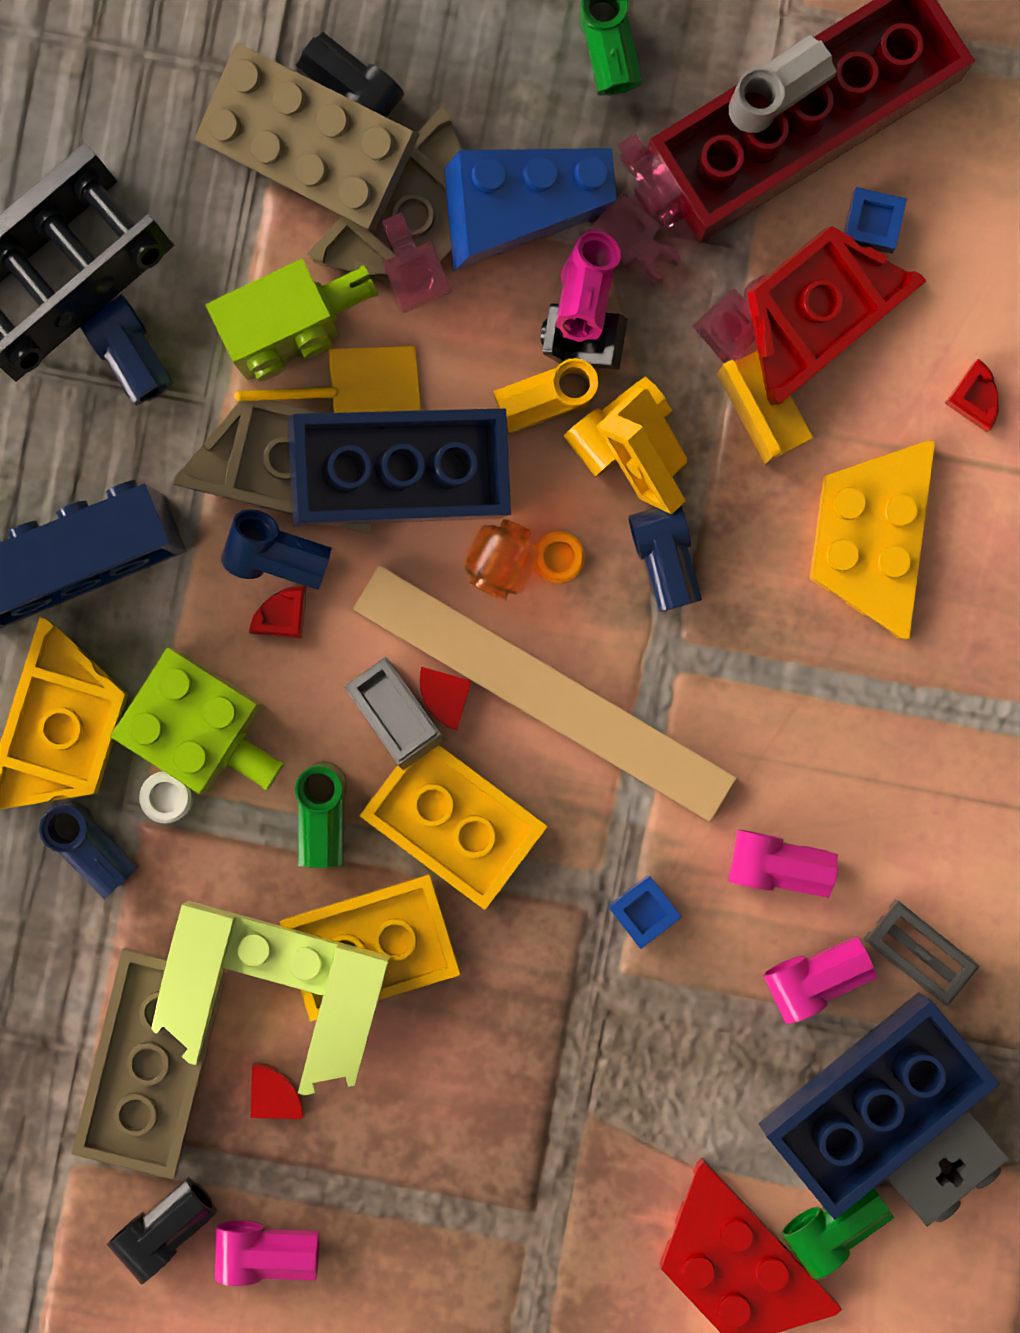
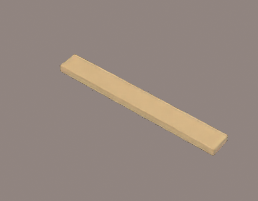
M380 565L353 608L357 613L711 822L737 778Z

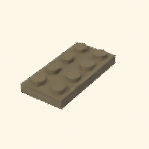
M236 42L194 139L369 230L376 231L420 134Z
M126 947L121 951L71 1155L174 1179L178 1172L226 972L223 971L199 1061L196 1065H193L181 1057L187 1048L164 1027L157 1034L151 1030L168 957Z

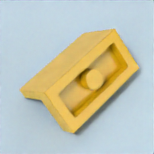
M758 350L736 362L732 359L722 365L717 375L764 464L813 439L791 395L779 405L772 406L767 400Z
M638 386L596 427L639 499L672 515L686 501L673 476L687 463V457L649 390Z

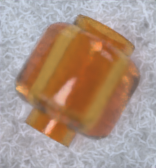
M507 519L502 520L500 527L494 525L481 526L464 560V569L471 576L468 584L505 601L508 594L519 595L523 593L540 556L537 546L528 541L531 531Z

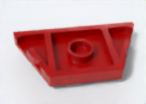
M831 226L823 229L747 292L766 396L772 406L781 404L926 282L923 275L916 271L907 272L887 261L888 256L872 247L858 245L853 237Z
M703 1158L698 1160L693 1170L694 1176L685 1201L681 1203L672 1237L667 1241L659 1263L661 1270L720 1333H778L837 1315L842 1310L839 1303L816 1279L811 1278L800 1261Z

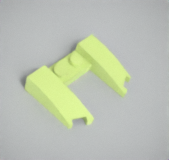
M187 901L182 904L151 1030L157 1034L164 1027L187 1048L181 1057L188 1063L196 1065L199 1061L224 968L323 996L298 1094H314L316 1092V1082L346 1077L348 1087L355 1086L391 956Z

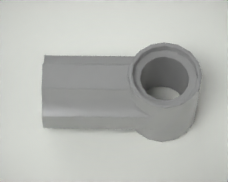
M810 34L763 67L747 71L740 78L729 103V116L733 124L740 130L748 133H758L765 130L776 116L835 77L837 71L832 62V55L821 40H816ZM747 93L761 94L766 99L768 107L764 109L754 108L747 103L744 95Z

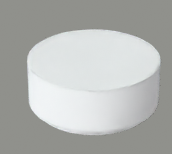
M162 771L146 779L140 790L139 801L143 812L150 819L159 823H172L182 819L189 813L194 802V791Z

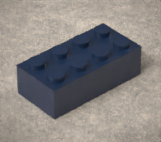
M506 408L293 414L288 420L293 526L500 519L511 515Z
M131 480L106 491L108 499L91 506L88 505L87 501H79L59 509L56 512L59 519L39 526L37 521H31L10 529L7 532L9 539L0 543V629L187 552L164 495L146 483L138 486L136 480Z
M918 992L758 1124L768 1140L830 1216L836 1220L1000 1085V1083L933 1001Z

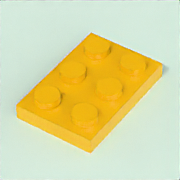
M440 744L405 770H402L397 765L360 814L361 818L484 910H486L548 827L544 822Z
M430 873L279 921L283 927L391 956L379 1000L461 975ZM301 990L310 1022L315 1021L319 1014L323 996Z

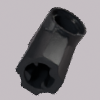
M324 32L311 39L303 49L301 57L296 64L297 72L384 117L390 114L405 95L402 88L386 72L370 63L368 66L364 65Z
M188 1177L147 1214L141 1212L107 1243V1246L142 1285L177 1253L176 1248L203 1227L216 1214L217 1209L203 1187Z

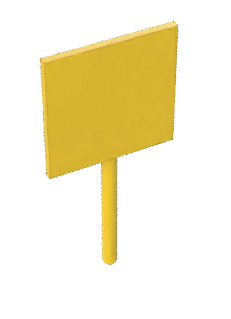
M415 346L329 349L332 387L237 391L234 394V398L237 401L333 398L334 413L421 411Z

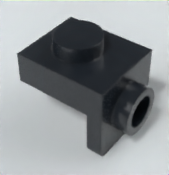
M550 304L548 318L545 319L541 328L542 352L545 356L558 363H562L567 359L577 358L585 360L593 368L620 369L628 321L626 317L619 313H606L603 330L597 340L588 339L577 342L563 337L562 331L555 326L559 304Z

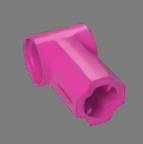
M592 230L582 234L561 270L563 286L555 326L562 331L563 337L577 342L588 339L597 340L601 335L613 272L621 259V249L618 243L610 235L602 231Z
M738 830L728 877L729 882L773 891L774 887L830 898L837 877L838 854L828 850L783 843L784 839L770 835Z
M857 936L808 958L806 956H799L784 961L763 974L786 1024L809 1018L826 1008L827 1001L877 979L871 959Z
M244 1220L219 1223L216 1226L214 1279L220 1284L230 1286L253 1285L259 1283L262 1279L316 1280L320 1250L319 1231L264 1229L263 1225L258 1222Z

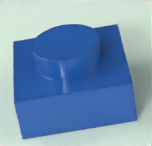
M856 187L852 193L844 233L853 237L855 242L862 247H872L877 251L892 254L896 249L907 199Z
M649 874L608 905V908L640 949L682 918Z

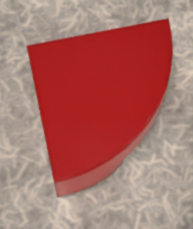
M978 358L970 366L945 404L987 433L993 428L999 414L998 392L992 372Z
M295 586L285 588L268 598L254 614L249 634L302 639L307 587Z
M421 667L420 691L427 709L440 723L458 731L472 681Z
M254 1062L251 1078L250 1118L303 1119V1100L293 1083L275 1067Z

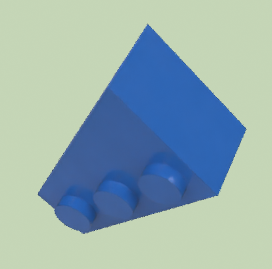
M612 148L459 150L444 168L453 272L495 254L499 255L510 251L514 247L529 241L544 238L586 222L602 214L617 201Z

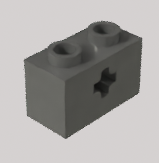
M968 1110L891 1173L887 1179L923 1223L929 1226L933 1221L942 1222L951 1217L961 1205L960 1199L973 1188L981 1189L992 1183L1001 1173L1000 1166L1008 1158ZM944 1158L949 1161L950 1166L953 1168L946 1175L938 1165L940 1160Z

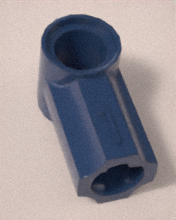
M122 293L113 298L80 327L102 360L106 359L115 373V377L134 405L137 406L146 401H151L164 393L173 384L172 379L144 336L147 334L145 327Z
M682 506L672 515L659 508L628 515L634 545L639 559L645 562L658 612L702 601L696 572L688 549L691 547V539Z
M248 509L240 511L233 518L221 554V562L229 573L239 578L255 579L267 573L319 590L332 548L280 531L277 522L270 515L259 510Z
M73 801L61 803L47 811L40 821V838L45 846L59 852L103 899H106L139 867L94 821L89 809L81 803ZM60 813L71 814L79 822L80 831L75 840L63 839L56 832L55 821Z

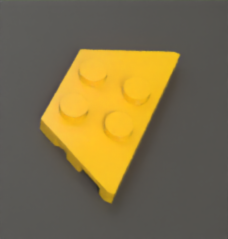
M927 440L824 476L822 480L810 580L829 593H834L846 601L848 606L863 616H868L889 630L891 635L902 640L910 639L935 441Z
M41 617L38 620L0 741V809L97 794L114 743V739L110 735L121 720L129 695L52 620Z

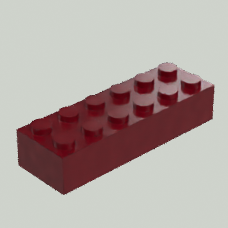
M872 0L816 35L814 38L818 41L821 40L832 55V62L837 71L835 77L776 116L765 130L758 133H748L740 130L733 124L729 116V103L737 87L736 85L649 140L645 157L699 243L707 240L963 79L975 60L937 0ZM747 93L744 95L750 106L757 109L768 107L766 99L761 94Z

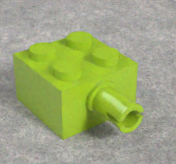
M303 258L205 305L234 365L246 380L256 377L257 381L260 382L283 372L286 369L284 363L303 354L304 359H310L328 351L333 346L331 340L339 337L333 323L338 320L336 314L379 295L365 265L322 286L320 281L314 283Z
M167 647L110 735L111 738L198 794L208 792L221 771L228 766L262 786V789L267 791L285 764L246 740L247 731L264 704L185 653Z

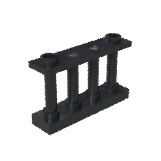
M85 142L0 215V282L12 273L40 306L17 327L13 325L0 309V368L15 382L26 373L37 368L49 353L142 273L158 264L163 255L175 246L149 214L135 224L110 196L107 190L118 181ZM90 205L119 237L116 242L97 258L91 254L67 226ZM50 239L54 241L79 271L74 278L56 293L28 260Z

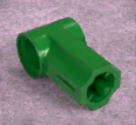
M628 0L581 1L579 25L585 35L598 96L626 93L642 85L627 15ZM607 3L615 9L617 16L611 21L601 22L591 15L589 9L594 4Z
M330 762L314 763L304 770L296 780L295 794L298 800V866L329 868L344 865V795L346 793L347 781L341 768ZM321 773L331 778L335 787L332 798L319 800L312 796L308 788L311 775Z
M873 1188L836 1220L830 1216L824 1207L816 1206L803 1211L784 1227L782 1236L811 1278L820 1279L842 1266L850 1256V1249L893 1220L894 1216Z

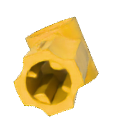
M574 358L565 360L554 369L494 390L493 394L498 409L506 408L507 432L509 435L569 412L583 411L593 402L599 382L597 373L591 364L585 360ZM569 374L580 375L586 380L589 390L582 397H568L560 389L559 382L562 378Z
M646 376L620 394L617 399L603 410L597 408L589 413L563 436L594 477L601 475L617 462L596 426L638 386L648 389L664 418L672 413L673 410L665 396Z

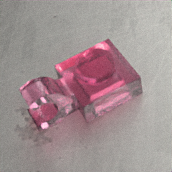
M402 213L383 220L382 228L395 257L383 261L382 265L403 314L451 294L452 289L431 241L416 247Z

